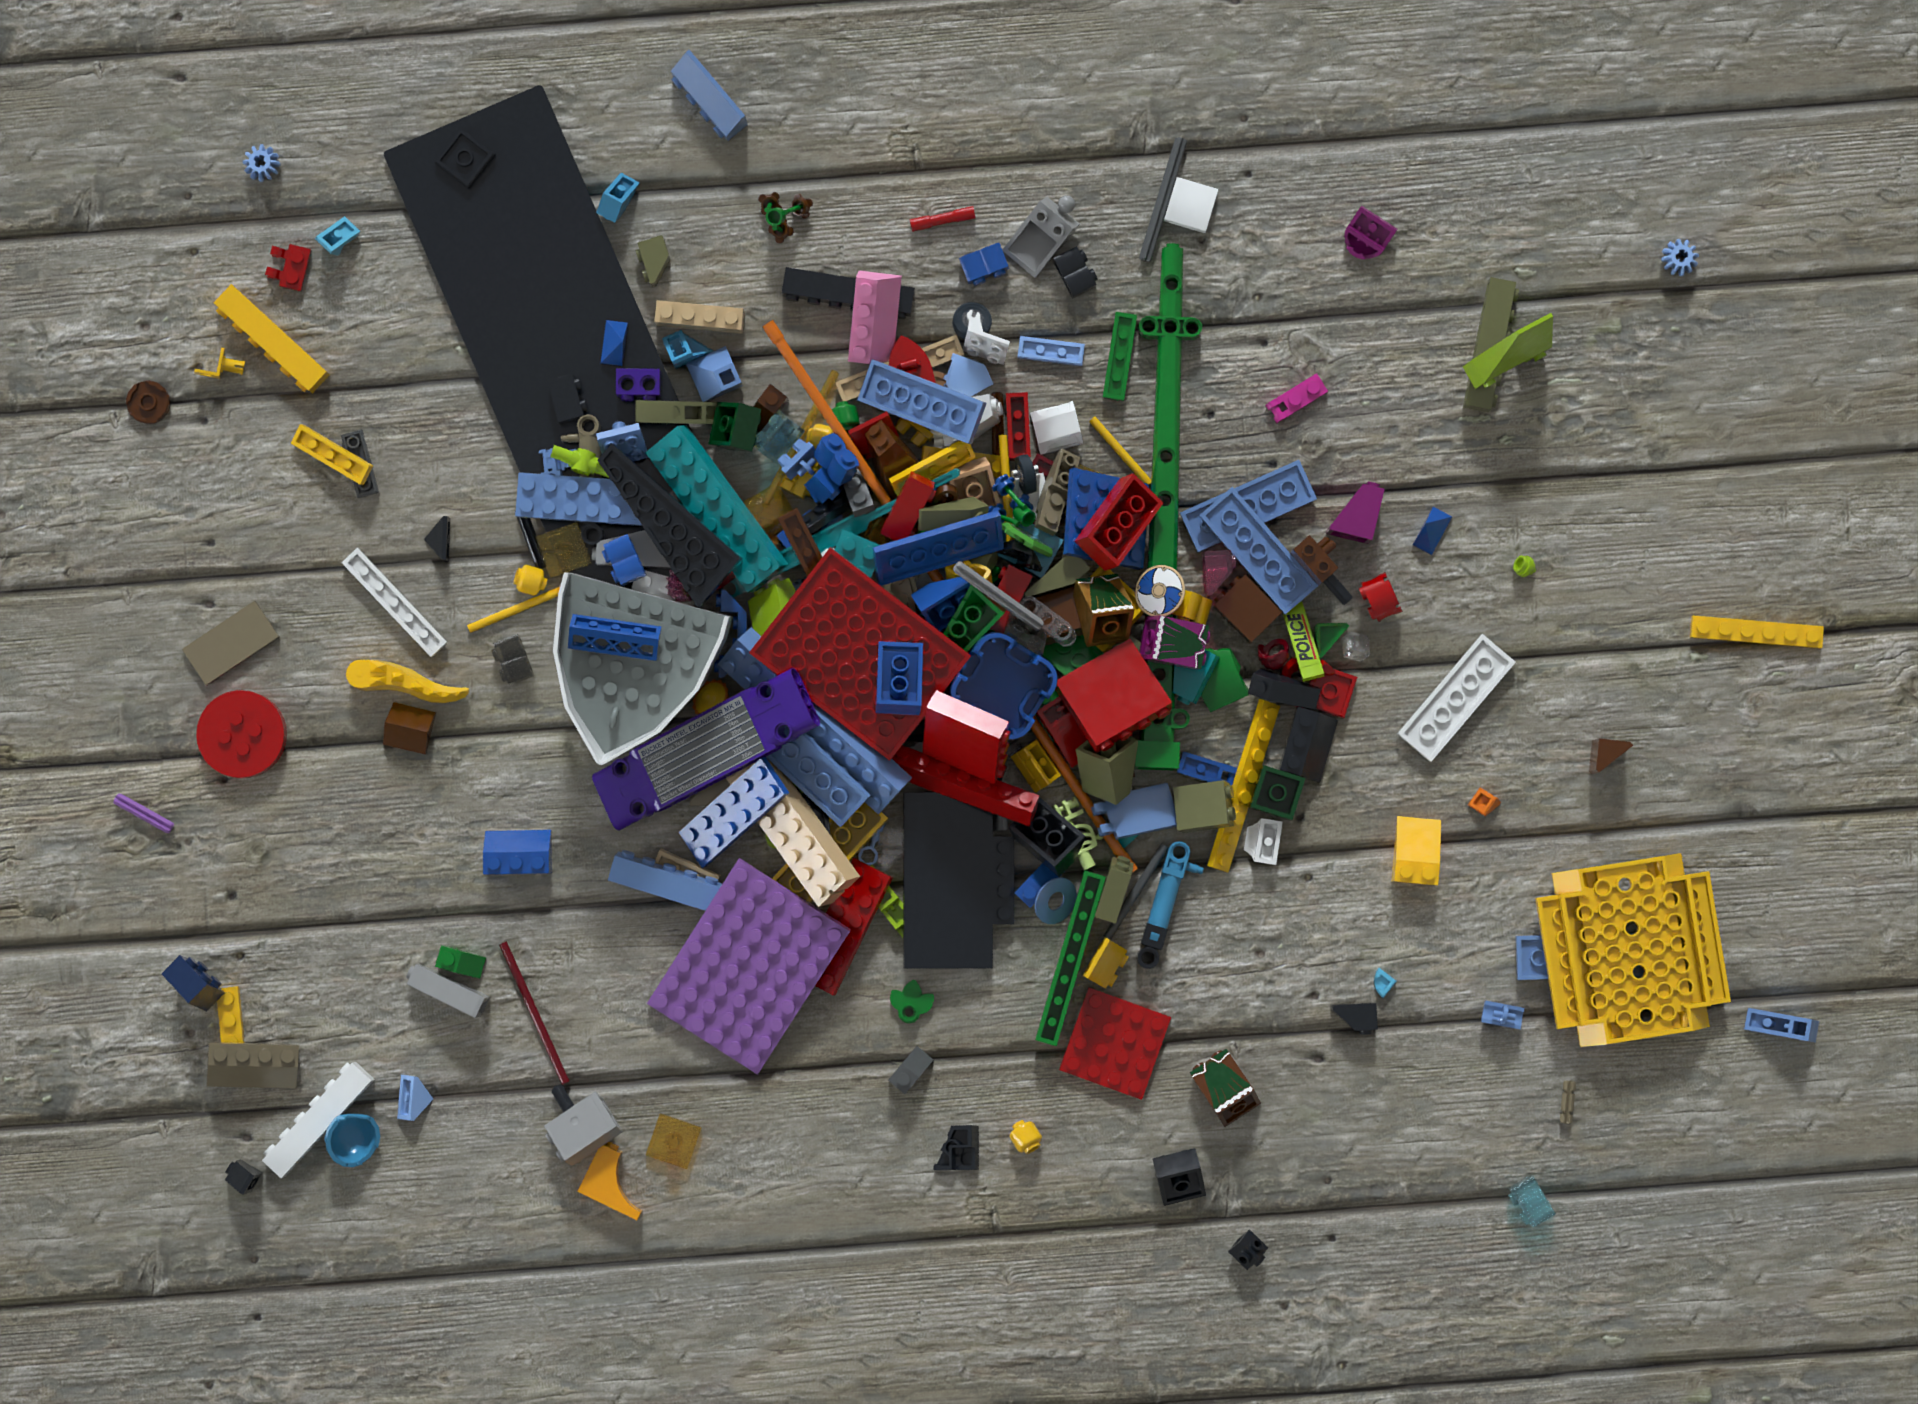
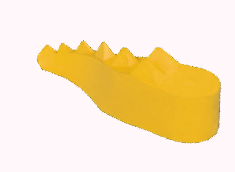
M356 660L350 663L346 670V678L349 684L363 691H400L431 703L454 702L465 698L469 694V688L444 686L423 677L412 669L381 660Z

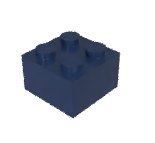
M179 955L162 973L164 978L188 1004L206 1012L225 993L220 988L221 982L213 975L210 977L207 974L208 968L202 962H196L190 956L186 958Z

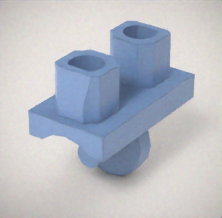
M798 439L792 446L797 454L792 459L787 454H783L778 459V463L782 467L781 470L790 480L797 474L802 477L806 472L811 476L815 473L811 467L816 463L814 460L816 449L810 442L806 443Z
M1485 1000L1481 1022L1521 1030L1525 1008Z

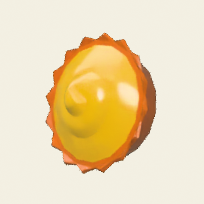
M715 679L711 682L706 681L705 685L700 688L692 700L694 703L692 708L695 710V714L699 715L729 699L726 683Z

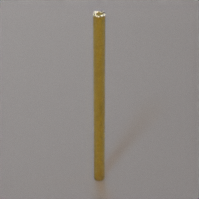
M831 370L820 391L825 400L839 375L835 370ZM815 404L810 409L787 453L791 459L797 454L792 448L793 444L798 439L804 441L808 430L819 413ZM781 466L762 500V503L768 506L785 477Z

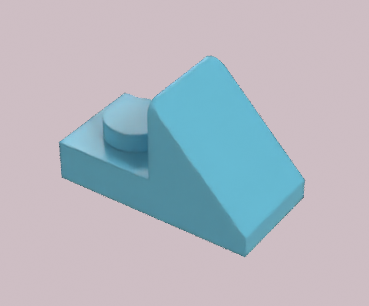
M344 216L317 235L315 240L330 254L338 256L343 246L356 238L360 230Z

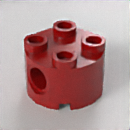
M1386 572L1379 574L1372 580L1361 582L1362 587L1359 588L1363 600H1369L1371 607L1367 609L1372 620L1377 619L1378 622H1381V620L1388 616L1403 612L1401 607L1396 608L1399 601L1390 581H1384L1387 578Z

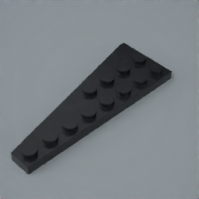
M611 444L598 459V462L610 480L613 481L623 499L626 500L633 514L638 518L660 554L668 562L671 570L676 574L686 592L695 602L694 604L701 608L742 558L620 449Z

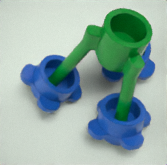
M1004 474L996 479L992 486V491H998L1001 496L1008 494L1013 500L1010 502V507L1013 508L1014 518L1006 516V510L1003 509L1001 503H998L996 506H989L988 513L998 510L1001 515V523L1006 521L1016 527L1020 524L1028 527L1036 518L1035 513L1032 511L1033 505L1029 502L1030 497L1027 494H1022L1018 498L1012 491L1015 486L1013 483L1014 478H1009L1007 474Z

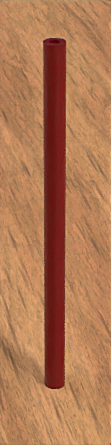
M506 941L500 944L499 947L558 1078L563 1085L569 1082V1078Z

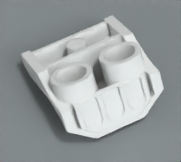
M1073 401L1030 413L1040 455L1057 452L1061 448L1067 449L1083 444Z

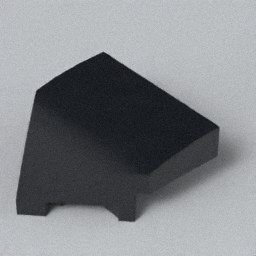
M1016 540L1004 542V549L997 551V553L1017 559L1016 567L1018 568L1027 567L1037 572L1042 570L1034 550L1023 545L1021 542Z

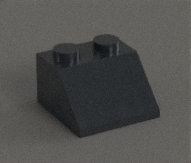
M1195 1148L1152 1158L1164 1206L1206 1196L1202 1171Z

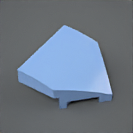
M955 353L952 354L951 365L947 375H944L943 378L946 380L947 388L971 397L993 385L989 372L983 363Z

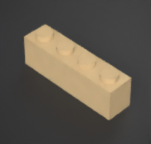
M657 300L654 322L656 326L743 334L745 311L743 308Z

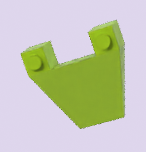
M1552 313L1515 331L1462 366L1474 388L1477 389L1481 386L1488 388L1496 383L1495 378L1523 362H1528L1532 359L1537 362L1547 356L1545 352L1552 348Z

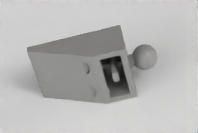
M1068 195L1062 196L1058 201V205L1048 197L1040 200L1003 248V252L1036 278L1080 225L1068 214L1074 210L1075 200Z

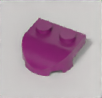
M1361 205L1345 230L1346 248L1354 257L1365 260L1377 257L1384 251L1398 229Z

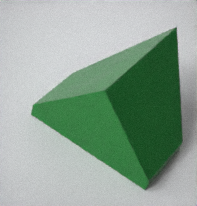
M1317 623L1313 627L1314 641L1320 659L1349 627L1347 623Z

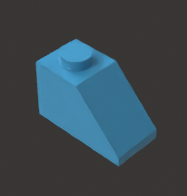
M620 173L604 191L596 213L615 223L626 210L640 182Z

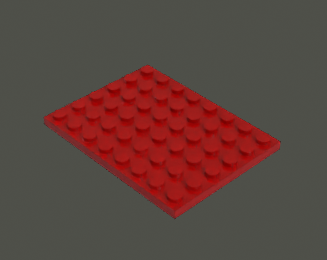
M831 547L749 652V654L777 675L791 668L797 670L812 702L889 761L926 715V707L935 691L943 693L971 657L968 652ZM879 641L923 643L922 706L920 715L875 713Z

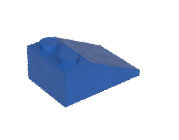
M962 577L929 583L912 593L911 596L926 621L943 633L971 584Z
M878 642L875 713L920 715L922 706L923 643Z

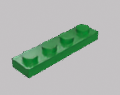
M1115 313L1102 397L1104 399L1124 401L1137 315Z

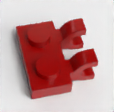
M289 244L288 250L272 245L270 252L272 257L285 259L283 271L267 267L265 275L267 278L280 280L279 286L282 288L302 292L312 250Z

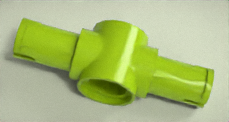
M554 445L550 457L567 463L573 472L585 476L595 473L608 477L598 462L599 458H596L595 453L582 448L570 451Z

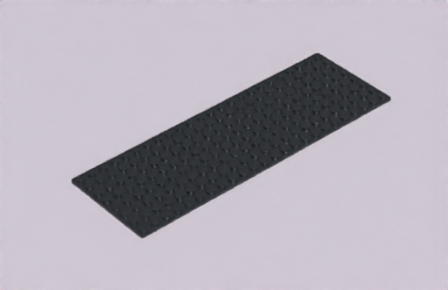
M541 85L384 152L385 160L520 473L541 474L544 472L543 455L539 454L540 450H550L554 445L567 450L579 448V442L568 443L561 441L562 435L578 434V421L563 425L558 423L547 380L573 374L575 379L579 378L582 386V391L579 392L581 400L585 399L588 409L585 415L589 414L597 418L601 425V432L612 430V425L616 422H624L626 426L639 423L648 451L677 426L687 425L691 430L689 424L635 422L636 400H643V398H634V401H621V397L616 396V368L660 369L662 372L661 398H656V401H679L600 217L596 213V208L548 97ZM460 127L495 153V157L469 189L434 162ZM606 320L628 323L623 366L601 364ZM648 380L644 384V389L647 391L653 390L655 387L653 380ZM624 381V383L622 384V389H632L634 385L633 381ZM586 422L584 431H592L595 427L594 422ZM650 458L633 461L669 494L673 491ZM567 467L565 471H562L563 476L580 477V474L573 472L571 467ZM540 519L563 574L564 572L574 573L622 586L620 582L615 583L611 571L614 570L613 566H598L595 564L596 560H592L593 547L587 545L582 540L581 530L584 526L580 524V521ZM609 523L599 525L604 531V540L644 530L643 526ZM590 530L587 535L588 540H596L598 531ZM644 568V570L678 579L671 569ZM633 582L622 587L632 589ZM679 582L678 588L683 587L681 582Z

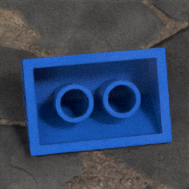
M552 830L485 831L483 875L552 873Z

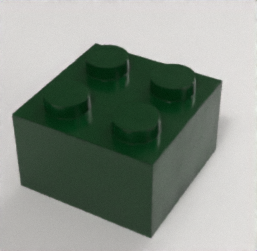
M717 402L708 444L727 450L752 452L756 444L757 427L761 421V409L742 403Z
M1263 765L1249 808L1292 821L1306 778Z

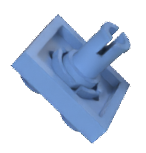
M616 422L612 425V430L596 433L602 454L611 444H614L632 461L649 458L645 453L647 452V447L639 423L626 426L624 422Z

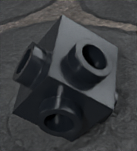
M1249 1229L1236 1240L1228 1252L1248 1270L1253 1265L1257 1267L1266 1258L1263 1254L1268 1247Z

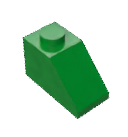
M441 945L435 967L480 979L486 957Z

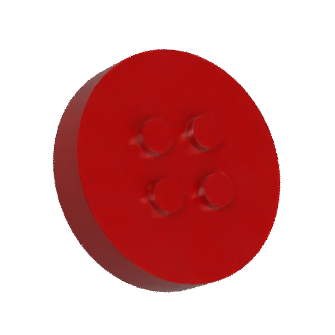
M236 690L216 697L206 706L198 721L196 738L201 755L214 770L230 777L251 778L265 773L278 762L286 746L287 728L281 711L271 700L255 692Z

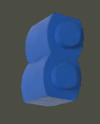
M1000 243L987 246L959 258L968 284H973L974 286L985 283V278L994 276V278L1001 277L1009 269Z
M831 433L821 438L814 452L816 461L823 468L827 469L828 476L837 485L840 486L851 481L859 466L856 456L846 449L844 441L837 434Z
M628 534L603 544L605 550L602 551L606 562H611L614 570L611 571L615 583L620 582L624 586L647 576Z

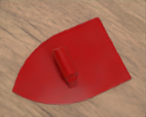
M901 335L893 346L889 365L936 383L933 369L926 353L914 341Z

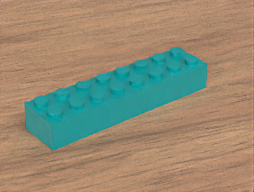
M687 425L677 426L645 452L685 508L742 558L732 572L748 593L760 589L789 565Z

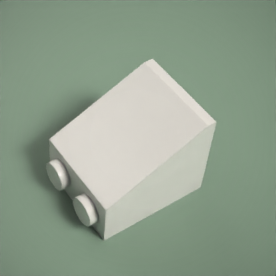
M990 394L973 397L987 403L974 440L1001 422L1000 415H1003L1002 404ZM943 434L944 446L946 448L960 441Z

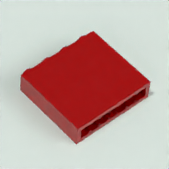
M1131 639L1059 678L1055 688L1096 753L1100 750L1106 751L1114 745L1113 743L1120 739L1121 741L1128 739L1133 734L1132 732L1139 728L1140 730L1147 728L1152 723L1151 721L1156 718L1162 719L1166 717L1172 709V701Z
M936 690L926 707L923 754L995 784L997 778H1002L1006 770L1004 764L1008 757L1006 752L1009 743L1007 741L1011 733L1008 731L1009 721Z

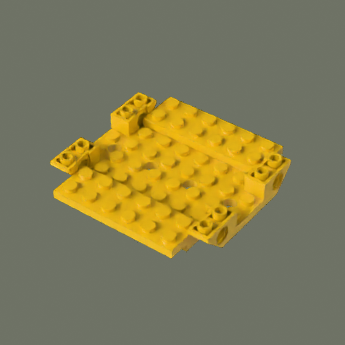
M1681 853L1551 873L1555 895L1535 898L1556 1029L1576 1026L1580 1047L1613 1044L1710 1027L1707 1006L1731 1002L1710 872L1685 875ZM1622 878H1626L1630 883L1626 891L1619 888V881ZM1629 922H1634L1637 926L1636 932L1632 935L1626 931V925ZM1637 965L1644 969V975L1641 978H1636L1633 975V969ZM1644 1009L1651 1012V1019L1648 1022H1644L1640 1018V1013Z

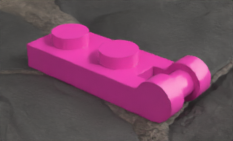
M1316 373L1273 399L1265 406L1268 411L1271 410L1275 416L1273 419L1277 424L1328 393V390ZM1283 403L1287 410L1282 412L1278 405Z

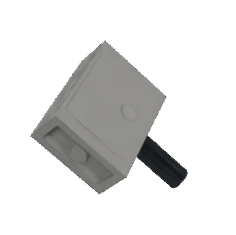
M560 1084L553 1087L552 1094L564 1113L544 1125L548 1132L545 1136L551 1145H556L558 1149L556 1155L562 1163L567 1162L572 1167L623 1132L604 1099L596 1091L574 1105L563 1085Z

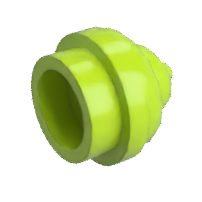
M1521 555L1515 560L1513 569L1517 575L1527 577L1536 572L1534 560L1530 556Z

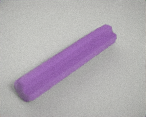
M118 793L114 798L113 803L165 833L172 831L174 827L173 822L123 794Z

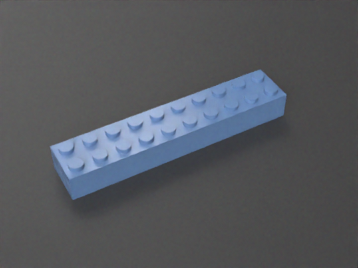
M752 627L736 640L718 663L745 690L757 687L759 683L769 681L778 676L749 654L761 637ZM768 687L766 691L768 696L771 695L770 687ZM812 702L820 719V726L808 731L806 734L870 794L865 803L879 814L898 795L912 777L893 759L889 761Z

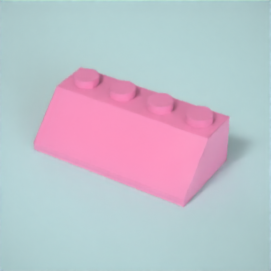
M858 271L855 283L848 362L870 364L872 359L879 362L889 361L896 339L902 276Z

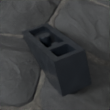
M1260 668L1252 675L1248 694L1268 701L1316 710L1322 688Z

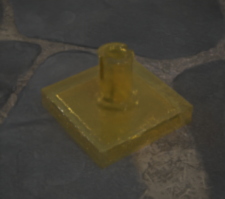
M577 522L536 536L550 578L592 564L585 542L581 538V530Z
M660 1113L646 1156L688 1169L702 1127Z

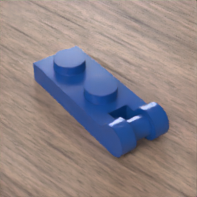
M1183 751L1179 762V769L1176 773L1206 782L1223 780L1221 776L1223 771L1229 773L1226 782L1232 785L1237 768Z

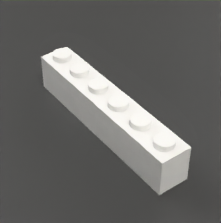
M357 1062L346 1063L340 1069L339 1073L341 1075L337 1080H330L324 1087L325 1093L321 1097L317 1095L309 1103L311 1108L306 1113L302 1111L294 1119L296 1124L291 1129L286 1128L280 1134L279 1138L281 1140L277 1145L272 1144L263 1153L266 1157L262 1161L280 1178L287 1176L323 1137L333 1119L344 1114L375 1080Z

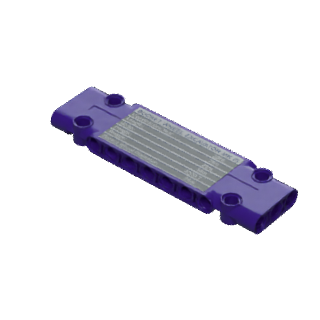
M791 668L769 681L759 683L757 687L748 688L631 750L629 752L630 755L622 759H616L611 765L594 773L592 780L613 827L620 831L643 818L652 816L654 812H661L752 765L760 758L773 754L780 750L782 745L795 741L799 736L820 726V719L799 673L794 668ZM768 687L771 688L770 696H768L766 692ZM786 727H788L790 731L788 737L785 735L784 732ZM623 764H625L627 768L625 773L622 769ZM641 803L644 805L643 813L640 810Z

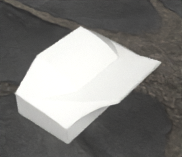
M1260 818L1256 824L1247 827L1244 851L1252 856L1254 862L1276 865L1282 821Z

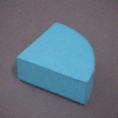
M1378 968L1374 976V985L1380 997L1384 998L1397 981Z

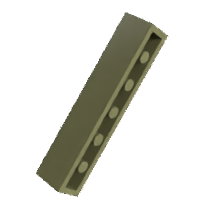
M1490 277L1488 280L1472 359L1510 335V331H1507L1508 322L1512 323L1514 317V310H1511L1512 302H1516L1519 289L1515 288L1516 282ZM1502 374L1496 377V383L1488 388L1481 386L1475 389L1468 378L1463 407L1489 412L1492 407L1495 408L1498 395L1494 394L1495 388L1500 386Z

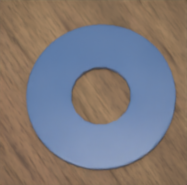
M1058 877L1051 879L1042 886L1035 900V912L1042 922L1056 924L1068 917L1073 910L1077 897L1074 884L1066 878ZM1056 892H1061L1063 895L1061 906L1051 910L1048 905L1050 897Z

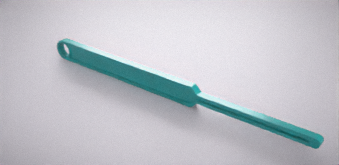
M955 468L931 480L935 482L934 489L958 477L960 470ZM896 499L867 514L854 517V514L811 535L820 553L827 548L829 549L837 545L843 529L856 535L867 530L870 521L891 511ZM792 546L780 551L789 565L777 575L800 564ZM737 577L731 581L736 587V592L731 595L733 598L746 592Z

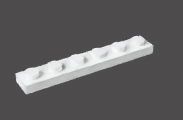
M356 548L341 562L430 657L437 654L448 643L359 548Z

